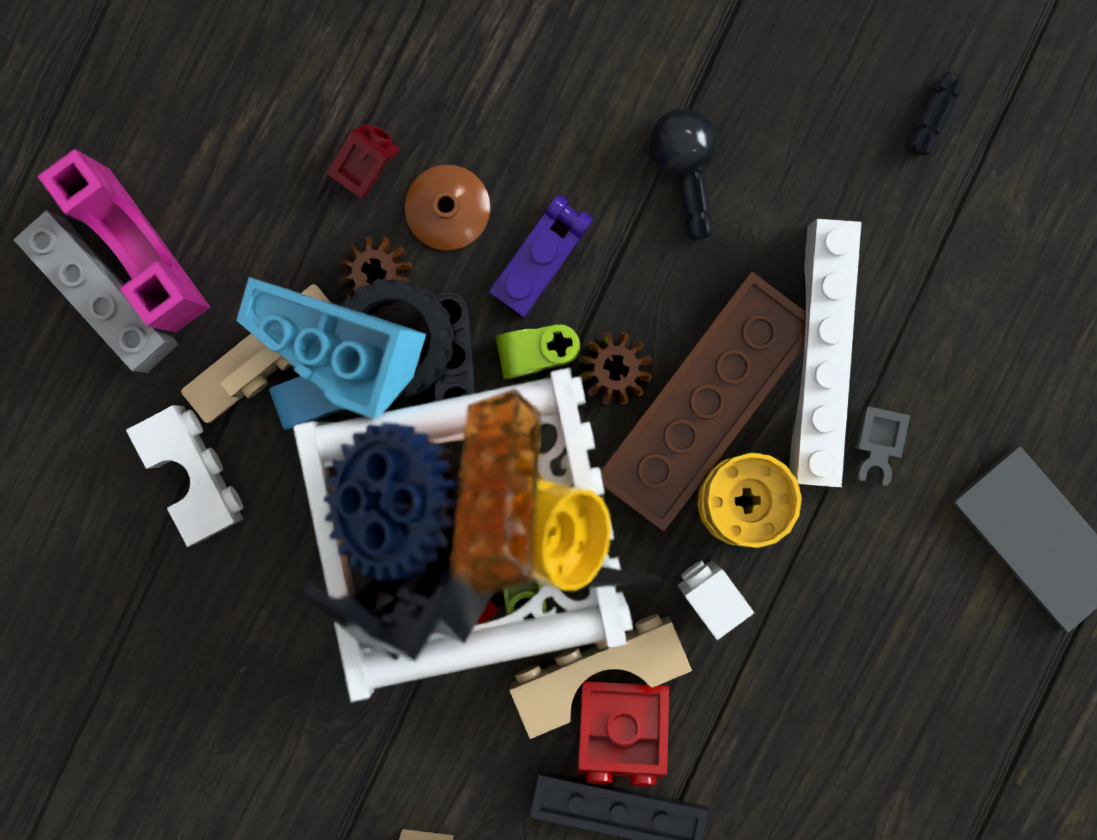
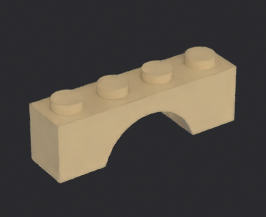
M655 614L636 622V630L625 634L627 643L625 645L608 648L607 640L595 642L596 647L582 653L579 648H573L555 657L557 663L540 669L537 664L515 674L517 680L511 682L509 691L529 738L532 739L570 723L571 704L577 689L587 678L600 671L609 669L626 670L642 678L651 688L691 672L692 669L670 618L667 616L660 619L659 614Z

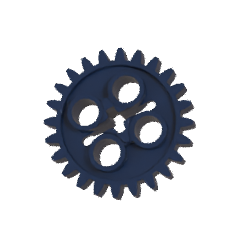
M381 423V425H367L366 433L354 432V444L341 445L345 459L332 460L334 468L338 471L337 477L326 478V482L334 488L333 494L324 497L325 502L333 505V511L325 516V521H335L336 528L330 534V539H342L343 542L338 550L339 556L351 555L349 567L362 568V576L364 577L376 576L377 580L411 578V573L425 571L424 561H436L438 559L433 546L447 545L448 543L446 537L441 532L442 527L454 526V522L445 513L446 509L457 506L456 501L446 498V491L455 486V481L444 480L442 476L450 464L449 462L436 461L441 447L439 445H427L429 435L427 433H416L414 426L400 425L399 423Z

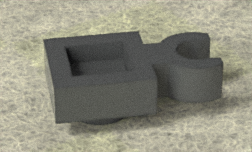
M864 406L855 449L865 450L867 455L856 468L857 480L866 481L868 470L876 466L880 470L878 484L889 485L892 479V469L888 464L889 456L902 458L910 415Z

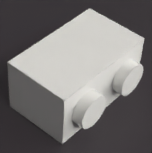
M702 560L698 561L681 574L684 581L677 586L717 640L754 614L726 573L712 560L706 565Z

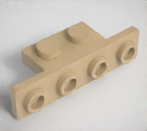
M312 284L301 293L331 303L315 284ZM250 334L181 390V393L203 421L211 423L242 397L251 398L260 392L269 383L266 378L278 368L284 371L292 366V364L278 352L271 351L253 334Z

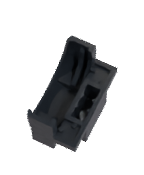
M429 440L427 445H439L441 447L436 461L449 462L450 464L442 476L444 480L455 481V486L446 491V498L457 502V506L446 509L445 513L454 522V526L442 527L441 529L442 534L448 541L447 545L433 546L438 559L436 561H424L425 571L411 573V578L377 580L375 577L366 587L351 596L344 594L342 598H334L324 593L308 580L303 590L305 597L315 603L358 643L395 661L401 655L416 662L433 631L465 643L504 576V573L494 568L490 563L484 550L482 536L486 511L493 496L501 486L469 476L445 446Z

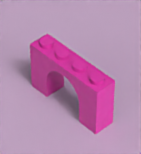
M74 149L38 176L63 212L83 221L92 228L123 264L132 280L119 289L146 326L177 333L211 308L108 167Z

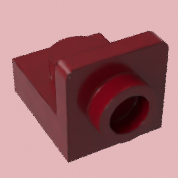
M365 124L350 132L327 174L362 199L369 194L388 161L395 158L401 149L392 142V137L385 130L374 125Z

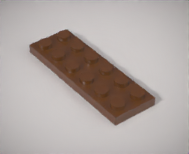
M751 271L600 470L603 486L662 531H665L805 345L806 312Z

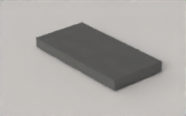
M1015 445L956 496L951 503L1062 631L1069 633L1097 609V534L1021 446Z

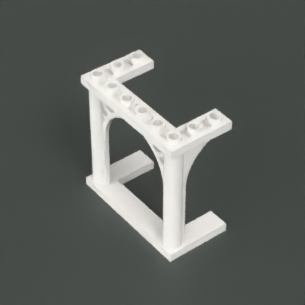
M568 368L551 372V378L384 412L378 419L365 416L336 423L310 422L294 426L328 594L334 598H342L344 594L348 596L355 594L348 556H339L338 554L339 547L343 541L342 539H330V534L336 528L335 521H325V516L333 511V505L324 501V497L333 494L334 491L333 487L326 482V478L331 477L329 466H333V459H345L341 445L354 444V432L366 433L367 425L399 423L400 425L414 426L416 433H427L429 435L428 440L437 444L456 440H481L495 443L512 450L527 460L545 481L553 482L556 485L571 486L574 484V487L592 490L597 495L604 494L600 469L599 467L590 469L586 451L595 449L590 422H580L577 406L585 404L580 376L571 378ZM527 420L528 422L521 431L520 439L511 440L505 432V427L512 426L518 428L517 421ZM549 423L554 425L558 433L554 447L546 454H534L529 445L533 431L542 424ZM495 427L494 433L484 431V428ZM564 447H566L567 454L561 461V468H567V471L563 476L557 477L551 472L550 462L558 457ZM610 521V527H611L610 540H612V539H614V536H613V531H612V526H611V521ZM607 552L602 566L620 569L618 557L609 559ZM543 585L531 600L514 612L495 620L475 624L465 643L439 632L432 633L416 662L401 655L395 661L364 647L335 622L351 702L370 698L374 690L379 687L607 640L608 648L625 645L627 643L624 631L633 630L628 604L623 592H616L615 586L590 587L589 596L582 600H573L562 593L561 589ZM553 596L554 600L567 610L556 613V607L548 612H543L542 604L546 598ZM529 613H532L534 618L523 619Z

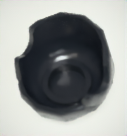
M677 108L663 114L657 121L648 140L649 153L658 165L668 171L683 175H693L703 163H709L717 150L718 132L709 118L700 112L689 108Z

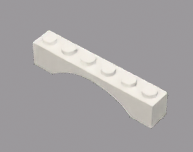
M816 219L807 227L804 267L806 284L805 345L800 395L791 439L789 470L797 479L798 484L842 486L861 222Z

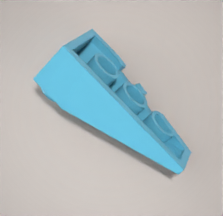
M250 277L236 319L237 322L271 351L278 352L291 363L299 375L304 379L311 380L325 392L324 396L334 405L372 419H378L413 378L426 337L424 333Z

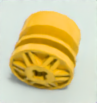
M749 453L723 460L715 465L699 485L696 504L700 520L712 536L726 544L759 548L775 544L790 533L799 518L802 497L797 479L785 464L769 455ZM743 489L745 496L752 497L753 504L746 506L745 513L742 506L735 505V497L742 496Z
M517 477L505 483L493 496L485 514L482 536L484 550L490 563L502 573L518 576L525 580H536L540 584L563 590H577L589 583L601 569L609 548L611 527L609 512L603 499L592 490L568 485H556L553 482L533 478Z

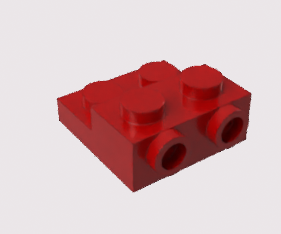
M584 681L581 694L577 774L586 775V782L591 784H612L613 776L630 777V785L638 787H655L656 779H664L667 775L669 686L658 685L651 688L649 685Z

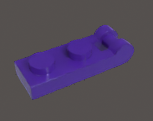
M560 194L551 202L540 221L489 291L492 296L524 318L594 220L584 211L579 214L569 207V201ZM557 220L570 228L564 239L551 230Z

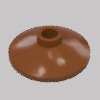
M439 165L424 171L413 181L405 199V216L409 228L422 243L437 250L454 251L469 246L483 233L490 217V200L485 186L475 174L460 166ZM444 198H450L454 201V208L449 213H443L438 209L439 202Z

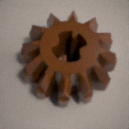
M365 237L364 246L366 251L361 252L358 247L352 244L348 249L356 257L355 261L351 262L347 259L340 261L342 268L352 271V274L339 278V282L343 286L354 285L347 294L349 299L359 287L372 283V279L366 274L369 267L376 269L375 264L381 263L380 268L386 272L384 279H400L413 283L410 279L400 276L402 273L413 270L411 262L397 263L404 256L405 250L398 246L389 253L391 241L386 237L381 239L377 250L373 239ZM389 303L379 305L380 309L387 310Z
M610 332L604 333L603 341L606 347L604 350L597 342L591 340L588 343V347L597 355V358L594 359L582 355L579 360L583 365L593 366V371L583 372L579 375L581 381H587L594 377L597 383L589 388L587 393L593 396L601 387L606 389L603 395V404H610L613 391H617L619 402L622 405L627 404L628 396L625 388L628 387L633 394L639 397L643 394V390L634 380L650 381L652 378L650 373L638 371V366L648 365L652 362L651 356L636 359L634 355L642 349L644 344L641 341H637L630 350L625 348L629 337L628 333L625 332L621 333L618 346L613 345ZM612 357L621 358V366L627 368L625 377L622 374L618 376L619 381L609 379L610 371L603 369L605 361L608 360L611 363L613 361Z

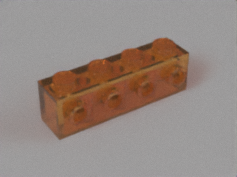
M516 389L469 404L467 407L463 459L460 469L458 509L456 510L454 552L452 553L451 562L452 574L481 595L532 581L542 413Z

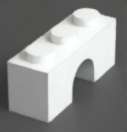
M172 405L126 430L146 469L158 468L170 461H175L187 470L190 477V488L187 495L181 501L167 508L187 547L197 544L243 520L240 510L243 509L242 501L232 486L226 487L219 473L223 471L222 463L212 448L206 449L199 435L203 432L202 425L191 409L186 411L184 406Z

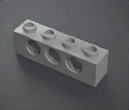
M46 210L14 239L19 247L132 371L148 373L179 345L166 330L146 326L119 289L125 284L64 217Z

